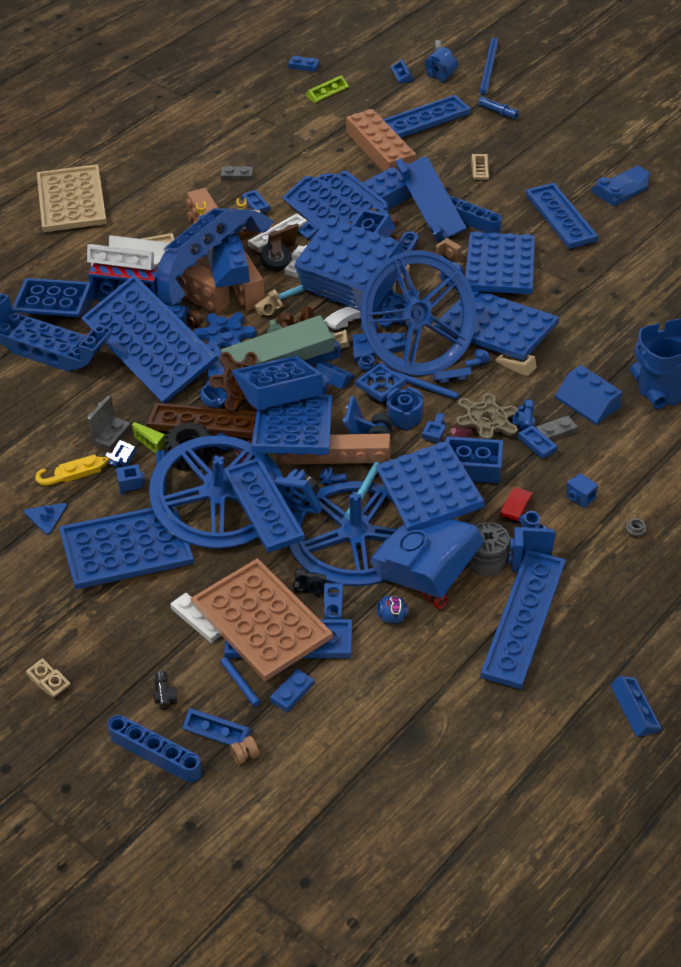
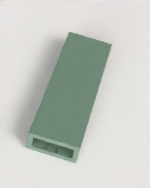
M321 315L223 348L221 352H229L237 362H242L246 353L254 352L258 358L255 365L291 356H298L305 361L335 350L334 342L336 340L333 332H329L330 329L327 321H323Z

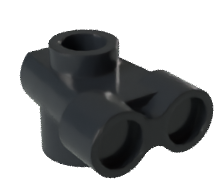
M296 569L293 591L303 592V590H309L312 594H319L324 589L326 575L317 572H305V569Z
M157 672L155 674L156 679L154 680L156 691H153L154 703L159 704L160 710L169 709L170 704H177L176 687H168L167 672Z

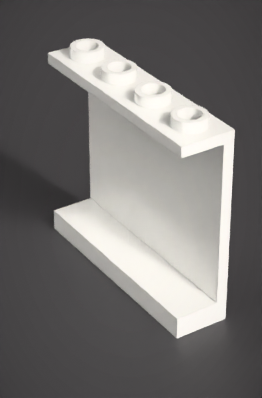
M110 235L109 246L87 245V262L152 270L159 266L165 252L163 248L169 242Z

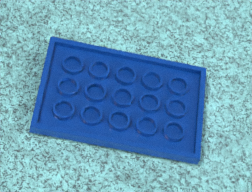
M470 232L465 277L472 291L532 294L535 236L529 234L514 235L512 233Z
M473 291L477 317L471 343L523 361L559 323V317L482 291ZM460 299L439 319L457 333L460 332L462 324V304ZM437 323L434 324V326L439 330L443 331L448 335L454 336Z
M317 395L315 398H305L299 402H288L282 406H272L266 410H257L252 452L258 454L277 453L279 455L286 453H295L297 455L315 454L319 456L329 454L332 395Z
M448 441L439 442L434 446L422 448L417 452L402 455L397 459L385 461L376 466L377 472L408 532L422 530L485 507L482 496Z
M176 507L169 508L180 520ZM152 508L59 526L75 590L194 564L189 544L166 530L155 516Z

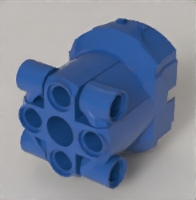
M681 319L666 321L665 329L658 331L659 323L645 326L639 331L638 341L634 349L638 362L631 366L630 372L638 382L640 394L647 397L655 409L663 408L666 404L677 405L681 401Z

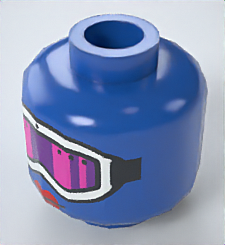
M384 596L381 601H378L377 616L384 623L399 624L403 621L404 617L408 616V605L404 604V600L401 597Z

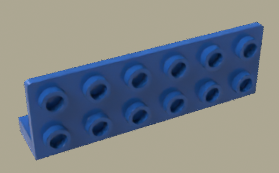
M424 156L410 164L404 163L401 158L396 160L399 173L437 243L466 230L463 220L428 157Z

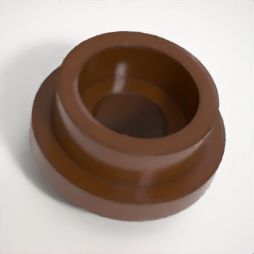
M197 311L188 313V323L198 328L203 322L202 316Z

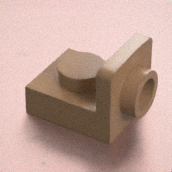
M446 238L436 245V254L445 255L458 262L461 260V246Z

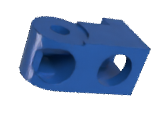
M325 583V619H342L343 584ZM336 589L339 593H328V591Z

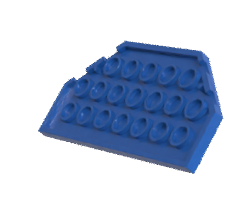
M341 171V174L334 175L332 173L320 174L319 177L305 176L282 197L285 203L319 229L327 218H335L338 221L350 223L356 219L362 209L369 210L374 208L378 212L388 214L389 208L388 203L348 171Z

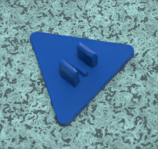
M61 503L25 509L24 513L42 532L50 535L67 508V504Z

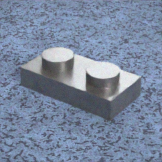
M222 166L221 181H252L253 167Z
M569 416L536 427L551 441L577 433L578 429Z

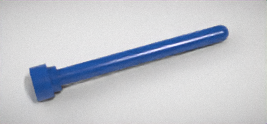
M381 363V364L384 365L385 367H387V368H389L390 370H392V368H391L390 366H388L387 364ZM392 370L405 378L407 383L452 399L459 398L457 392Z

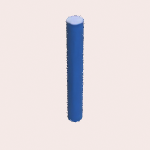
M227 657L222 658L220 663L254 707L260 704L258 697Z

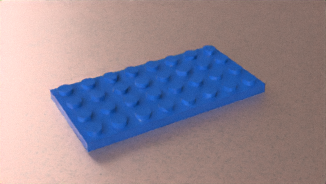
M135 275L131 276L81 317L91 330L97 324L113 329L106 345L163 404H166L218 360L217 355Z

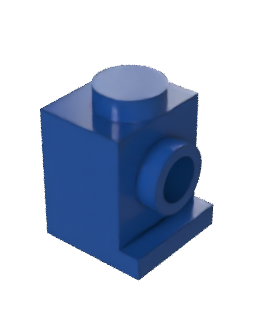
M138 464L116 468L121 495L125 491L143 488L142 483L146 482L144 471L140 472Z

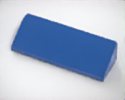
M619 676L611 684V688L635 735L642 737L660 732L662 728L636 678Z
M189 708L182 728L228 745L235 742H243V739L250 736L252 728Z

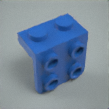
M515 527L514 536L510 538L509 546L512 552H508V564H512V572L519 571L521 559L524 557L526 550L552 556L555 530Z

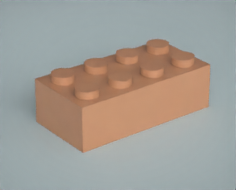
M196 263L194 266L185 269L182 276L175 278L186 293L183 298L196 305L219 314L230 304L229 286L216 287L211 269Z

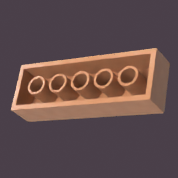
M373 109L346 117V132L383 172L391 167L398 170L396 160L400 158L404 163L407 162V164L416 161V153Z

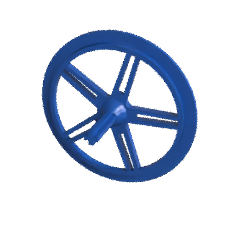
M421 250L407 251L394 255L374 271L365 286L361 300V322L365 337L374 353L385 364L399 372L410 375H430L450 367L464 354L475 331L477 312L471 286L459 268L441 255ZM405 265H428L439 270L448 278L421 301ZM399 267L401 268V271H402V273H403V275H404V277H405V280H406V282H407V284H408V287H409V289H410V291H411L412 297L409 296V293H408V291H407V288H406V285H405L404 280H403V278H402V275H401V272H400V270H399ZM394 270L407 307L372 312L374 297L379 285ZM451 281L452 283L431 303L429 299ZM454 286L462 304V324L459 333L431 314V309ZM399 314L397 318L373 319V315ZM408 321L409 328L403 359L392 354L383 345L376 333L374 323ZM434 321L435 323L443 327L445 330L456 336L457 339L452 338L448 334L431 325L432 322ZM422 325L454 343L439 358L425 363H414ZM413 331H416L410 361L408 362Z
M205 436L178 445L160 460L150 481V503L155 516L163 527L180 540L204 548H232L259 538L252 524L235 531L224 532V501L233 500L239 502L224 476V458L222 456H214L211 471L193 451L212 446L240 450L242 453L228 467L239 464L248 454V457L242 463L253 458H260L274 482L277 477L283 476L273 459L267 453H253L251 443L228 436ZM186 454H188L200 466V468L206 473V475H203L201 473V471L196 467V465L191 461V459ZM182 457L204 484L164 496L163 485L165 477L172 465ZM206 499L210 500L212 532L201 531L186 525L169 508ZM215 505H220V533H216Z
M363 481L342 482L320 489L317 496L322 507L321 511L341 528L304 542L301 541L289 545L296 561L307 572L326 575V581L334 584L367 586L387 581L379 578L374 568L368 569L365 540L385 541L397 530L369 524L387 498L391 500L384 485L371 483L367 492L375 494L362 510L361 494L353 492V495H349L350 520L345 517L346 512L328 500L327 497L342 492L359 491ZM380 496H382L377 502V504L374 506L370 514L366 516V513L370 510L373 504L377 501V499ZM294 510L293 516L301 528L308 512ZM345 541L351 542L356 570H346L330 566L318 560L311 553ZM357 545L362 547L364 570H360Z

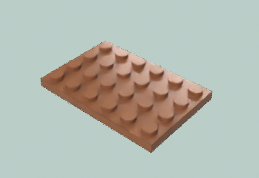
M258 558L191 598L193 606L264 681H267L333 638V633Z

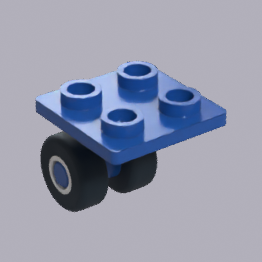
M351 396L349 404L346 406V417L343 419L344 426L348 429L349 434H390L391 437L392 418L387 414L378 413L372 417L371 422L366 421L355 397Z

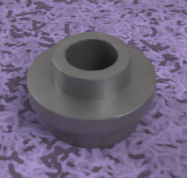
M633 518L627 523L626 531L632 536L639 537L645 534L646 525L643 520Z

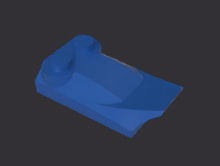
M637 165L610 179L602 177L592 187V193L612 206H616L647 190L650 173Z

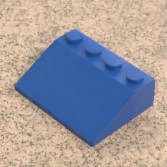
M25 278L11 311L16 313L79 317L90 309L93 302L91 282Z
M298 356L232 370V374L248 402L257 410H266L268 407L282 406L288 402H299L301 399L315 398L317 395L323 394V374Z

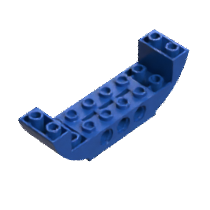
M213 208L163 248L165 252L160 260L156 276L158 298L166 304H179L186 293L175 278L182 276L185 269L194 266L197 263L196 260L206 256L212 247L220 245L222 239L232 235L235 232L234 229L238 226L244 225L247 231L264 233L270 229V225L274 221L266 215L253 210Z
M0 293V343L13 354L70 372L87 365L111 337L113 329L99 324L86 336L12 312L9 296Z

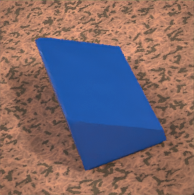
M403 59L391 66L399 84L415 81Z
M328 362L316 364L315 369L322 374L324 373L331 384L340 389L344 388L354 378L353 374Z

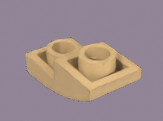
M43 658L26 670V675L53 698L70 686V682L57 669L54 670Z

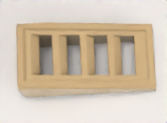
M472 154L473 180H489L487 154Z
M501 354L496 359L497 363L524 376H529L537 367L535 356L528 355L523 361L505 354Z

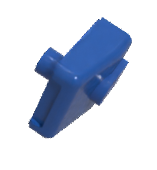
M454 519L422 530H412L409 532L403 524L382 543L371 557L370 562L379 578L442 598L483 544L484 540L477 526Z

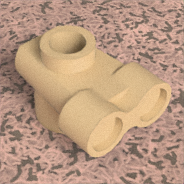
M275 289L267 293L268 296L254 305L259 316L264 314L271 315L274 310L277 311L283 307Z

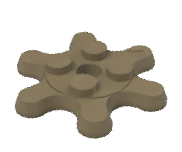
M491 393L483 394L482 401L478 403L472 402L467 398H461L458 400V406L467 414L458 416L456 423L459 428H475L479 433L480 439H491L493 432H502L507 436H514L518 428L511 424L508 419L513 418L518 409L515 406H498L495 403L496 397Z

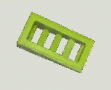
M136 422L132 424L134 437L155 454L158 450L166 449L165 434Z

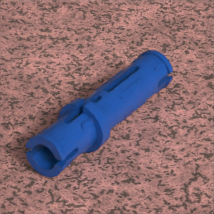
M485 97L479 98V106L498 112L501 116H508L515 120L519 116V110L513 109L507 104L503 105Z

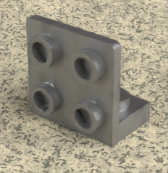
M107 396L101 401L87 418L92 444L112 451L119 440L131 429V423L115 417L111 396Z

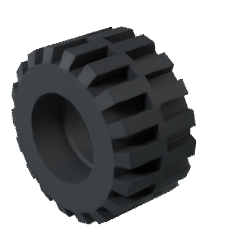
M192 422L173 426V429H170L168 434L165 435L166 454L186 441L211 436L209 429H206L204 425L200 426V423L193 424ZM213 446L200 448L193 452L207 465L213 456ZM186 454L191 459V461L196 465V467L200 469V466L188 454ZM182 457L172 465L176 469L181 468L182 471H193Z

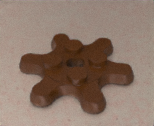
M222 352L219 361L224 367V373L222 375H212L209 379L211 387L222 388L227 393L225 408L229 411L236 410L240 401H246L251 409L257 411L248 402L232 374V370L255 365L258 358L254 352L246 353L242 362L235 361L229 352Z

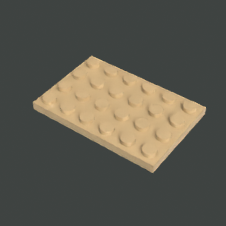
M98 164L37 172L43 232L107 224Z

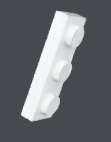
M184 593L170 604L171 609L210 643H213L222 636L191 603L192 597L187 593Z

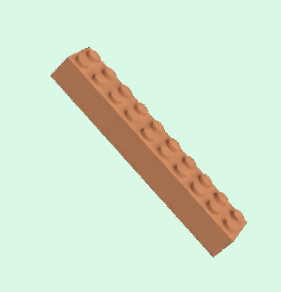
M206 188L187 192L188 199H186V204L189 209L187 215L189 221L193 222V224L199 220L200 213L196 211V203H198L199 208H203V201L205 202V214L213 208H218ZM244 250L249 266L250 282L229 286L232 287L234 296L238 297L240 306H243L247 312L254 310V305L264 299L265 294L264 280Z

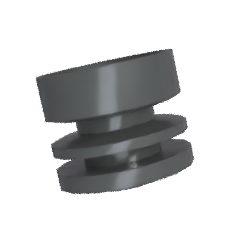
M483 522L476 524L475 526L478 527L484 541L467 566L474 573L481 576L497 575L504 571L507 566L510 536L506 529L496 523Z

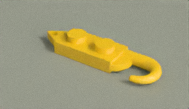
M94 454L60 464L55 469V476L50 478H41V475L46 472V469H42L37 472L35 480L43 486L63 481L69 482L101 472V469L108 464L109 459L107 457H96Z

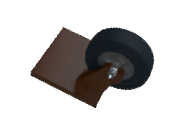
M298 223L288 225L281 230H275L269 234L267 245L261 251V262L267 269L281 271L287 267L290 262V251L287 247L295 245L299 229Z

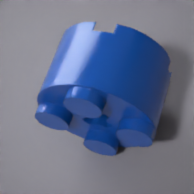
M440 47L426 58L425 66L428 77H434L439 79L440 82H444L458 69V60L456 56L453 57L451 55L453 53L451 50Z
M406 387V389L400 390V388H396L387 395V415L392 418L394 426L407 431L422 421L423 398L417 389Z

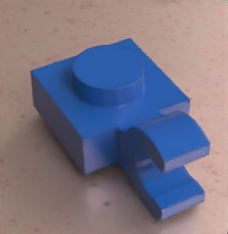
M437 413L434 422H427L422 432V439L437 443L441 441L446 431L445 421H443L444 414Z

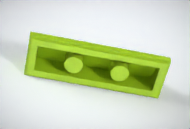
M340 75L308 90L305 96L314 103H317L350 86L343 76Z

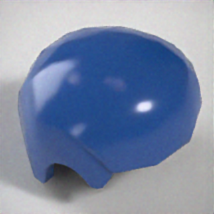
M206 384L200 392V397L207 407L221 408L225 405L227 393L222 388H213Z

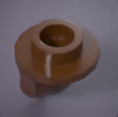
M289 313L278 315L277 320L283 328L294 323V317Z

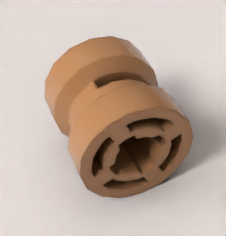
M252 736L244 738L243 742H235L230 745V751L237 765L245 763L248 758L254 759L259 756L258 747Z

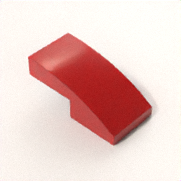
M514 487L500 515L519 521L520 516L524 515L525 508L530 502L533 493Z

